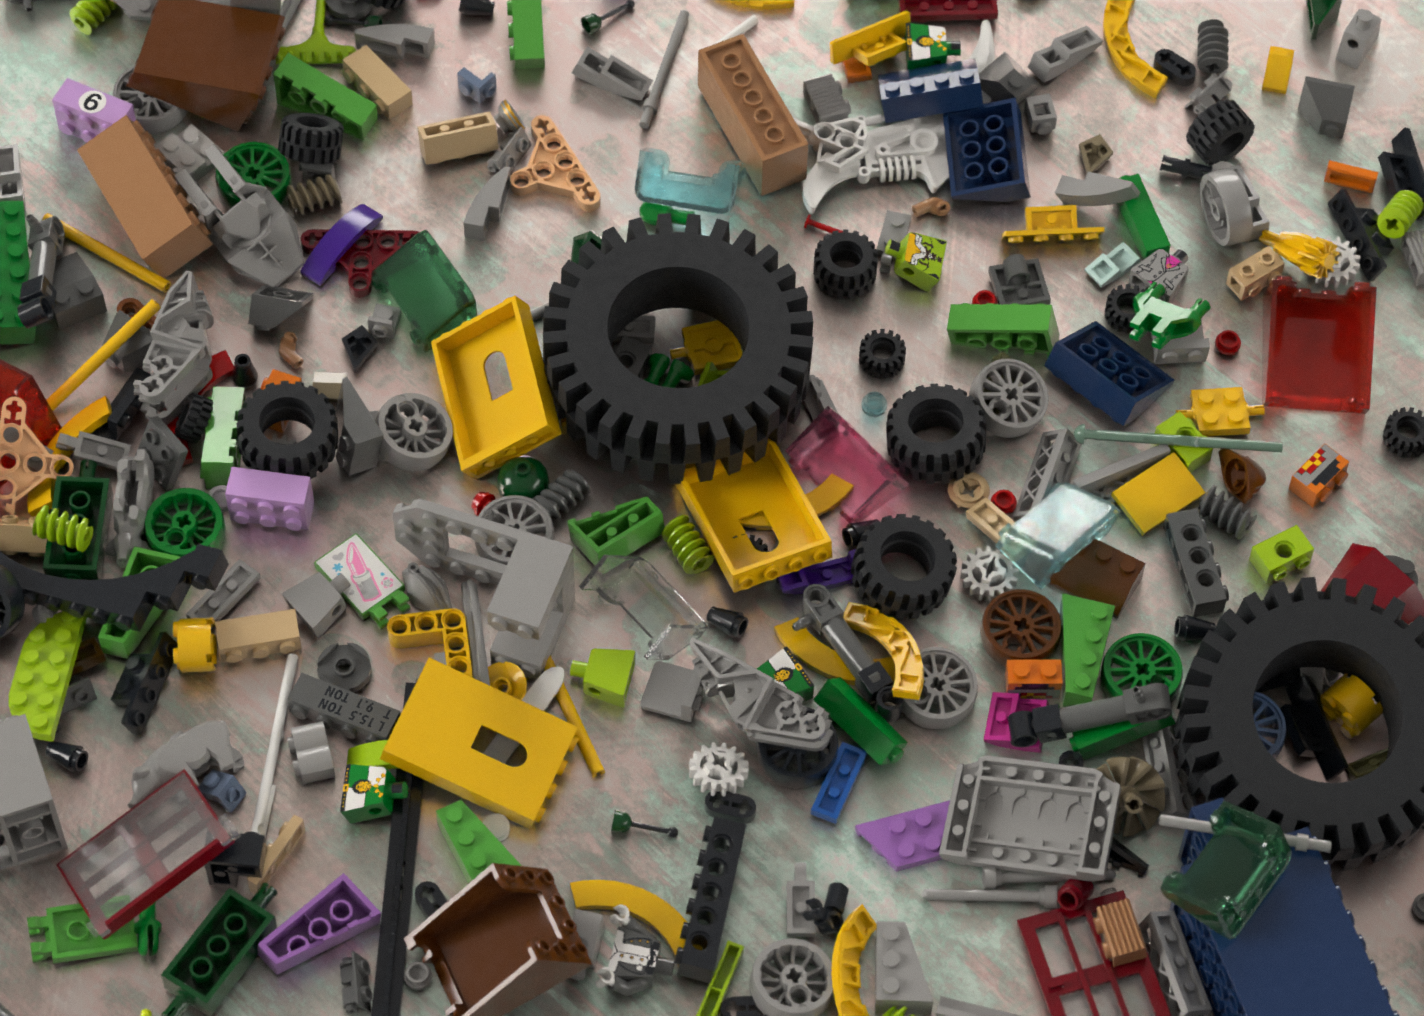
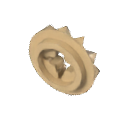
M971 472L970 474L964 473V477L957 481L951 479L947 493L949 494L950 502H954L958 508L964 507L968 510L984 498L989 497L990 487L984 477ZM964 487L969 491L974 490L973 497L969 494H964Z

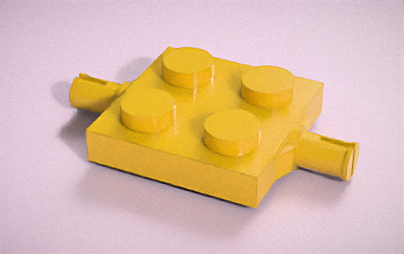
M718 320L683 327L684 347L669 349L671 360L687 357L691 363L694 375L701 374L707 362H713L718 370L734 367L743 355L742 347L735 335Z
M1242 387L1191 390V409L1175 411V414L1180 411L1186 418H1190L1194 422L1196 429L1207 437L1249 434L1251 428L1249 416L1265 415L1264 405H1248L1245 401Z

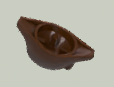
M1220 449L1218 454L1227 490L1239 501L1248 504L1253 495L1257 494L1266 482L1264 470L1248 456L1236 453L1231 449Z

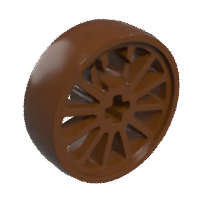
M1026 589L1006 591L995 597L983 613L980 628L981 640L986 652L994 661L1006 667L1007 660H1049L1059 646L1062 633L1060 615L1054 604L1045 596ZM1015 607L1021 608V614L1017 612ZM1026 608L1031 609L1028 615L1025 614ZM996 616H997V617H999V618L1002 619V620H994V619H995ZM1048 622V626H1042V624ZM991 628H995V629H1003V630L998 631V632H995V633H991V630H990V629H991ZM1040 634H1042V635H1050V636H1051V639H1050V640H1047L1046 638H1044V637L1041 636ZM1003 639L1002 645H1000L997 642V640ZM1033 641L1041 645L1043 648L1037 650ZM1016 644L1019 647L1017 650H1011L1008 648V645ZM1026 646L1028 647L1030 653H1025Z

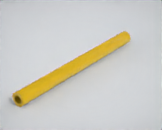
M46 213L43 216L42 220L50 218L53 215ZM60 220L66 238L164 293L170 289L171 282Z
M151 299L40 405L42 410L50 415L156 314L161 306L154 299Z
M551 655L547 660L544 671L551 667H556ZM563 682L555 697L566 721L578 727L574 735L579 738L577 744L592 777H597L596 773L600 772L602 775L605 773V770Z

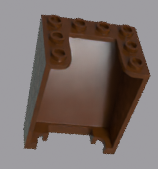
M158 0L153 8L150 17L151 23L141 52L136 60L134 71L130 74L126 86L238 132L242 124H248L252 112L254 113L258 106L259 100L261 101L264 97L267 87L263 84L265 80H269L273 67L269 65L271 60L275 61L280 47H277L278 42H281L286 28L282 27L285 17L278 14L198 0Z
M492 863L404 938L409 951H413L416 947L422 948L426 954L421 958L423 963L433 964L451 1004L445 1011L447 1016H503L592 965L588 956V950L577 932L576 924L566 909L565 900L559 894L554 883V877L545 868Z

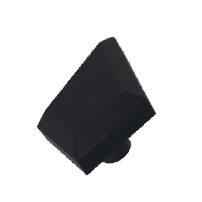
M363 325L342 338V343L352 368L356 372L376 348L378 341Z

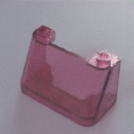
M829 406L785 450L791 457L788 462L798 471L803 468L819 484H822L833 473L854 485V489L839 503L842 509L840 515L849 523L863 521L903 492L909 485V482L845 418Z

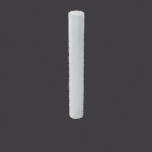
M752 15L714 44L744 34L759 23L758 18Z

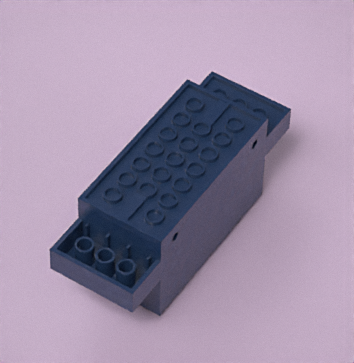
M1223 798L1191 807L1190 819L1235 826L1234 812L1230 806H1226ZM1308 827L1286 833L1297 836V833L1307 834L1309 838L1317 839L1315 835H1311ZM1185 829L1178 854L1182 866L1169 911L1174 910L1212 1008L1211 1013L1213 1016H1399L1398 1012L1393 1011L1391 1008L1388 990L1385 985L1381 986L1379 982L1376 964L1373 960H1369L1366 954L1364 938L1362 935L1357 934L1354 928V917L1349 909L1346 910L1342 902V891L1338 885L1334 884L1331 878L1330 865L1327 860L1322 859L1320 851L1307 849V852L1295 850V847L1267 842H1258L1246 846V840L1242 838Z

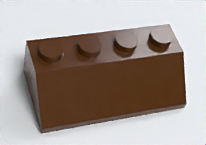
M1051 516L1036 540L1037 548L1031 551L1023 570L1069 595L1114 605L1113 617L1118 619L1141 582L1146 563Z

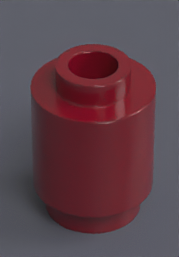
M1068 879L1058 891L1057 899L1059 905L1065 910L1079 909L1093 895V883L1091 881Z

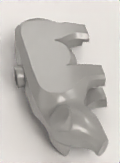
M142 448L137 449L136 456H125L118 460L117 465L118 482L115 499L113 500L114 530L117 534L108 543L105 554L116 556V563L121 568L127 566L134 546L149 550L147 542L141 540V536L145 533V517L152 504L154 465L147 451Z
M223 720L205 721L185 733L183 731L175 733L168 743L155 750L144 764L133 770L131 780L133 797L127 806L129 808L134 807L183 769L189 773L196 785H199L196 777L205 773L210 766L218 765L221 771L231 768L234 773L243 769V756L231 746L230 733L226 722ZM184 791L175 796L179 804L189 800Z

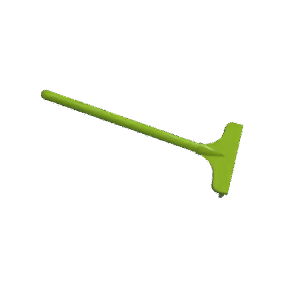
M316 0L312 34L308 40L301 44L280 47L275 63L280 64L287 53H290L307 64H343V59L354 53L356 49L353 46L338 45L328 41L324 33L326 0Z

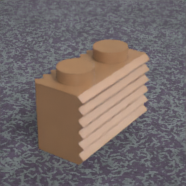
M1126 898L1125 900L1115 901L1108 905L1098 906L1097 917L1093 918L1097 934H1103L1105 942L1102 943L1105 958H1111L1114 967L1146 958V945L1130 900Z

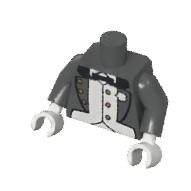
M625 905L613 907L614 910L619 912L620 917L612 914L609 916V920L613 924L621 922L622 927L618 926L609 966L603 967L596 972L597 975L603 977V979L600 978L595 982L596 987L603 988L608 986L611 990L629 996L646 988H652L656 974L672 976L675 965L674 959L660 957L661 942L632 916H629V910Z

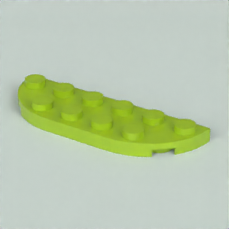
M64 611L54 614L53 618L46 619V623H39L29 633L22 646L9 691L8 703L12 716L26 715L32 737L35 739L54 741L85 628L86 617L76 618Z

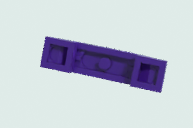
M360 204L350 210L319 241L304 263L300 273L321 286L336 270L337 261L366 230H373L383 219V215L365 204Z
M856 549L848 551L846 557L817 563L802 568L799 571L777 577L783 593L803 594L805 589L812 584H820L830 590L852 583L851 565Z

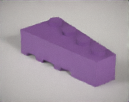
M343 873L258 944V956L278 975L379 925L381 912Z

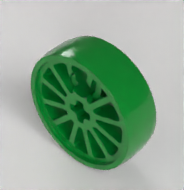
M246 142L234 146L224 154L245 182L268 186L274 189L271 194L280 205L287 199V186L292 185L291 170L286 157L277 148L262 142ZM216 168L215 181L218 194L223 203L231 209L241 199L232 191V187Z
M178 488L162 494L151 504L145 517L144 530L151 550L182 557L196 549L197 546L194 545L193 541L204 546L220 549L224 541L226 527L223 512L213 497L198 489ZM188 505L187 511H180L179 506ZM194 506L201 507L194 515L192 514ZM175 509L176 514L171 516L167 511ZM208 512L212 515L202 519ZM163 518L168 523H159L158 520ZM214 525V528H205ZM155 531H161L164 533L156 535ZM173 540H174V542H181V543L178 544V545H171V544H170V542L173 541Z
M1146 633L1130 634L1118 639L1106 652L1100 673L1101 683L1108 698L1123 695V690L1120 688L1127 684H1130L1131 689L1135 686L1141 687L1153 683H1163L1168 686L1172 703L1179 693L1183 679L1182 662L1177 651L1164 639ZM1133 651L1138 652V658L1133 654ZM1143 651L1149 653L1147 658H1144ZM1154 656L1159 657L1155 661H1151ZM1113 663H1115V664H1117V665H1119V666H1121V667H1123V668H1111V667H1112ZM1115 676H1126L1116 682L1112 678ZM1166 676H1172V681L1169 680Z

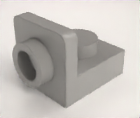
M376 303L373 315L369 316L367 321L369 333L378 338L387 337L394 339L402 314L401 308Z

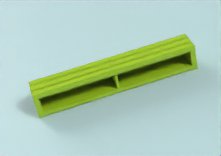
M729 940L727 941L696 1016L718 1015L721 1004L725 999L744 954V946Z

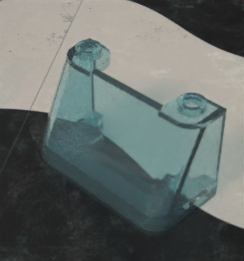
M649 147L640 150L635 181V194L640 201L719 214L727 213L734 207L744 175L745 162L728 160L720 166L718 173L713 174V177L669 171L670 159L665 151Z
M1058 482L1052 487L1048 493L1049 495L1013 525L1008 523L998 533L1000 539L995 547L1042 590L1050 583L1053 573L1061 571L1066 562L1095 538L1101 540L1109 533L1120 516L1121 510L1113 503L1068 482L1063 484Z

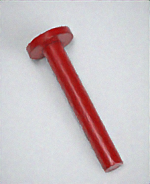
M808 214L804 225L805 229L809 225L829 233L836 230L839 233L843 232L837 228L811 220V214Z

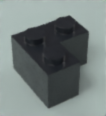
M210 830L206 845L215 840ZM227 830L235 843L204 865L209 885L237 887L239 876L262 878L267 851L265 835L252 831L245 832L244 834L233 833Z

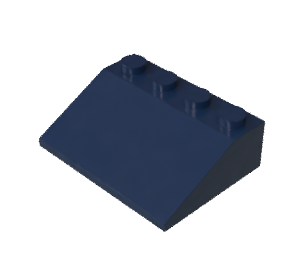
M975 58L878 75L885 123L984 106Z
M1016 98L985 103L983 107L943 113L952 199L1010 202L1031 198L1022 115Z
M1097 321L1057 341L1044 365L1055 377L1062 379L1075 392L1083 395L1091 401L1093 406L1104 411L1114 422L1122 426L1137 419L1175 381Z

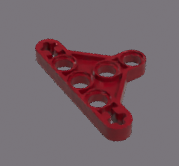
M310 229L303 232L300 238L302 250L310 255L330 229ZM366 230L358 240L367 239L370 243L365 247H360L355 242L337 261L336 266L349 276L350 293L358 298L366 297L371 293L373 277L400 256H418L423 253L425 249L424 236L419 231ZM386 239L395 241V244L391 247H384L381 243ZM311 240H315L313 245H309ZM399 240H403L402 246H400ZM412 241H416L415 246L410 245ZM358 260H366L368 265L364 268H359L355 266V263ZM357 281L367 283V286L363 289H356L353 285Z

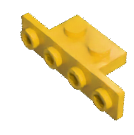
M903 11L831 41L830 62L835 65L853 57L867 66H872L879 61L895 57L897 54L906 51L907 41L900 37L905 36L906 23H911L910 12Z
M1076 205L1026 207V230L1004 231L1002 239H1008V243H1022L1024 238H1033V242H1047L1048 237H1058V241L1074 240L1073 236H1083L1084 240L1099 239V235L1105 232V227L1078 228Z

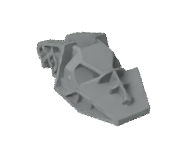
M213 144L204 153L232 187V191L241 199L240 202L223 214L185 168L177 173L175 178L204 214L205 226L211 231V234L208 235L236 272L265 285L278 287L304 265L297 225L265 186L245 182L227 158Z
M185 271L168 290L151 328L150 334L153 340L143 360L142 367L144 371L150 372L151 376L143 381L135 380L133 383L135 388L133 391L134 395H139V401L143 402L140 410L146 413V419L159 416L166 425L170 424L181 413V408L185 405V400L192 392L198 394L213 377L209 367L212 361V354L206 329L212 327L214 317L204 291L198 289L193 272Z
M692 637L689 645L696 656L692 662L706 696L714 697L715 695H720L739 729L748 733L747 737L749 740L809 751H821L828 746L834 731L829 729L832 721L828 719L829 713L825 709L817 707L813 714L808 713L804 716L807 707L802 705L804 698L776 683L772 677L727 652ZM733 697V703L730 705L727 698Z

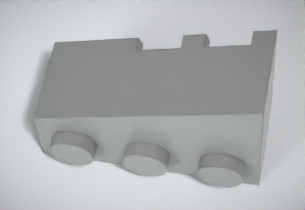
M877 921L875 933V1013H885L893 1006H896L898 1010L906 1006L908 1009L905 1014L931 1015L933 999L906 923Z

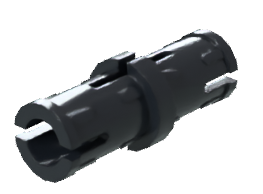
M1163 155L1162 162L1172 165L1161 164L1160 171L1181 174L1182 178L1189 176L1200 180L1206 175L1200 171L1208 173L1212 171V166L1193 163L1191 159L1187 158L1181 160Z

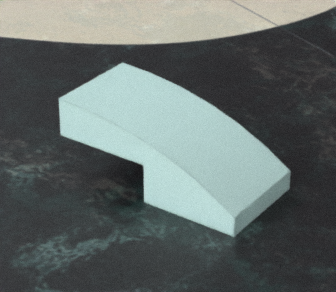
M1122 242L1108 255L1104 253L1100 255L1084 270L1102 288L1128 273L1141 261L1140 257Z

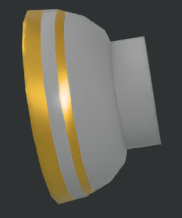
M504 99L499 105V113L494 116L497 124L504 133L509 130L518 131L520 127L526 129L514 108Z

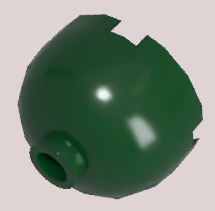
M527 455L508 460L500 468L497 479L500 497L519 495L533 499L536 495H540L542 490L548 489V485H550L548 472L543 463Z

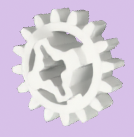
M1327 236L1326 240L1338 246L1335 251L1340 253V255L1335 257L1338 264L1334 263L1332 267L1334 272L1328 271L1327 278H1316L1315 283L1318 284L1323 281L1326 288L1329 286V283H1333L1335 288H1338L1340 282L1347 286L1349 279L1354 281L1356 273L1359 272L1360 255H1355L1356 247H1348L1349 241L1341 243L1340 237L1332 241L1330 236Z
M987 546L984 552L979 547L976 548L975 555L968 553L967 561L963 560L960 579H964L963 587H970L969 595L971 596L978 593L980 601L984 596H987L989 602H991L994 596L1010 591L1013 587L1017 586L1019 569L1016 568V560L1009 561L1010 555L1008 553L1000 554V547L995 552L991 551L990 546Z
M712 742L711 748L702 745L701 752L694 751L693 758L689 761V778H693L694 786L701 785L702 793L711 790V796H714L716 792H720L724 797L726 796V791L729 790L735 794L736 787L743 788L744 780L748 778V761L744 760L743 752L736 754L735 746L727 749L724 742L721 747H717L716 743Z

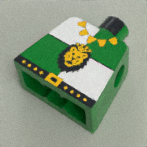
M906 23L905 41H907V50L905 53L907 70L947 63V56L961 55V42L946 41L945 28Z
M788 647L780 650L757 668V670L772 677L776 683L804 698L803 702L813 698L814 684Z
M346 764L340 812L350 824L388 816L393 812L394 799L407 798L406 782H396L395 777L385 767Z

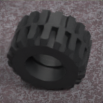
M1226 99L1211 105L1193 121L1186 134V141L1205 164L1212 166L1220 161H1228L1237 155L1250 141L1255 125L1234 100Z
M295 113L284 116L281 119L278 151L285 157L302 163L326 164L339 160L341 156L343 125L333 118L314 113Z
M843 229L841 233L838 230L833 231L832 236L829 234L825 235L823 241L820 240L817 248H815L814 280L816 284H819V288L822 291L827 290L828 295L833 296L835 294L839 299H843V296L853 299L854 295L858 297L864 295V290L868 292L876 280L878 252L875 249V244L873 241L868 242L866 235L860 236L859 232L855 230L853 233L848 232L849 229ZM839 261H850L855 263L856 266L851 268H842L834 263Z

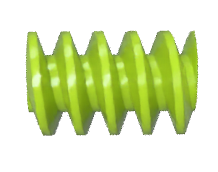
M80 0L76 7L70 10L69 15L79 31L85 35H90L92 29L98 27V22L102 23L105 20L104 16L108 17L111 14V10L117 8V3L110 0Z
M1409 190L1396 193L1378 216L1377 225L1380 232L1392 239L1402 237L1423 210L1421 197Z
M44 505L35 518L32 528L33 536L37 535L41 539L47 538L50 542L57 541L62 546L67 544L71 549L77 547L78 551L84 552L93 537V526L88 527V518L84 517L79 524L78 515L74 514L71 520H68L69 512L64 511L61 517H58V508H54L51 514H49V506Z
M680 515L665 526L662 531V538L667 542L669 549L672 550L679 564L683 566L684 572L689 575L698 574L708 569L714 562L715 557L714 555H709V547L704 546L705 541L699 538L700 534L694 530L695 526L689 522L688 515Z

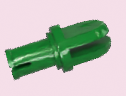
M647 200L642 203L639 209V215L642 220L651 225H656L658 214L671 213L672 223L686 226L687 214H695L694 211L675 209L671 203L658 200Z
M156 902L141 912L139 920L134 924V933L138 935V952L144 957L147 953L148 938L150 957L155 956L158 951L159 933L162 931V923L156 919Z

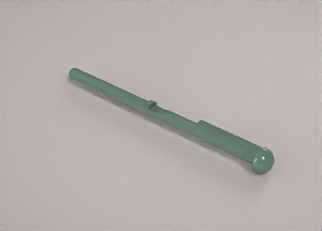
M1085 424L1079 425L1074 431V438L1080 444H1084V439L1281 453L1283 450V442L1089 430L1085 429Z

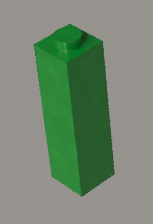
M1124 175L1119 179L1133 182L1140 191L1139 197L1117 203L1142 261L1158 249H1163L1169 253L1171 244L1140 175Z
M841 677L828 679L813 701L825 709L829 716L879 765L896 763L903 756V749L908 742Z
M1172 714L1165 719L1131 725L1130 721L1072 732L1073 737H1070L1069 741L1073 751L1080 752L1085 761L1176 723Z

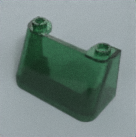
M426 229L415 234L373 271L371 281L377 291L381 290L383 293H390L411 323L412 331L409 332L411 340L416 346L420 345L424 352L432 349L431 341L477 316L476 300L472 291Z
M1223 801L1210 817L1211 829L1214 834L1185 875L1177 871L1167 875L1160 889L1168 900L1217 934L1227 939H1234L1286 869L1291 858V849L1280 825Z

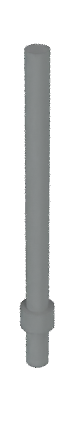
M681 10L650 96L644 102L642 108L644 112L639 123L640 127L644 129L649 127L652 116L658 110V100L689 17V12Z
M1160 814L1159 825L1291 846L1295 847V850L1304 852L1310 849L1330 853L1331 841L1309 838L1307 834L1297 833V836Z

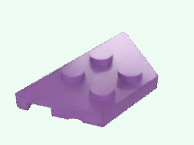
M950 800L855 825V832L859 837L863 836L872 845V849L879 856L884 857L896 872L942 860L939 852Z

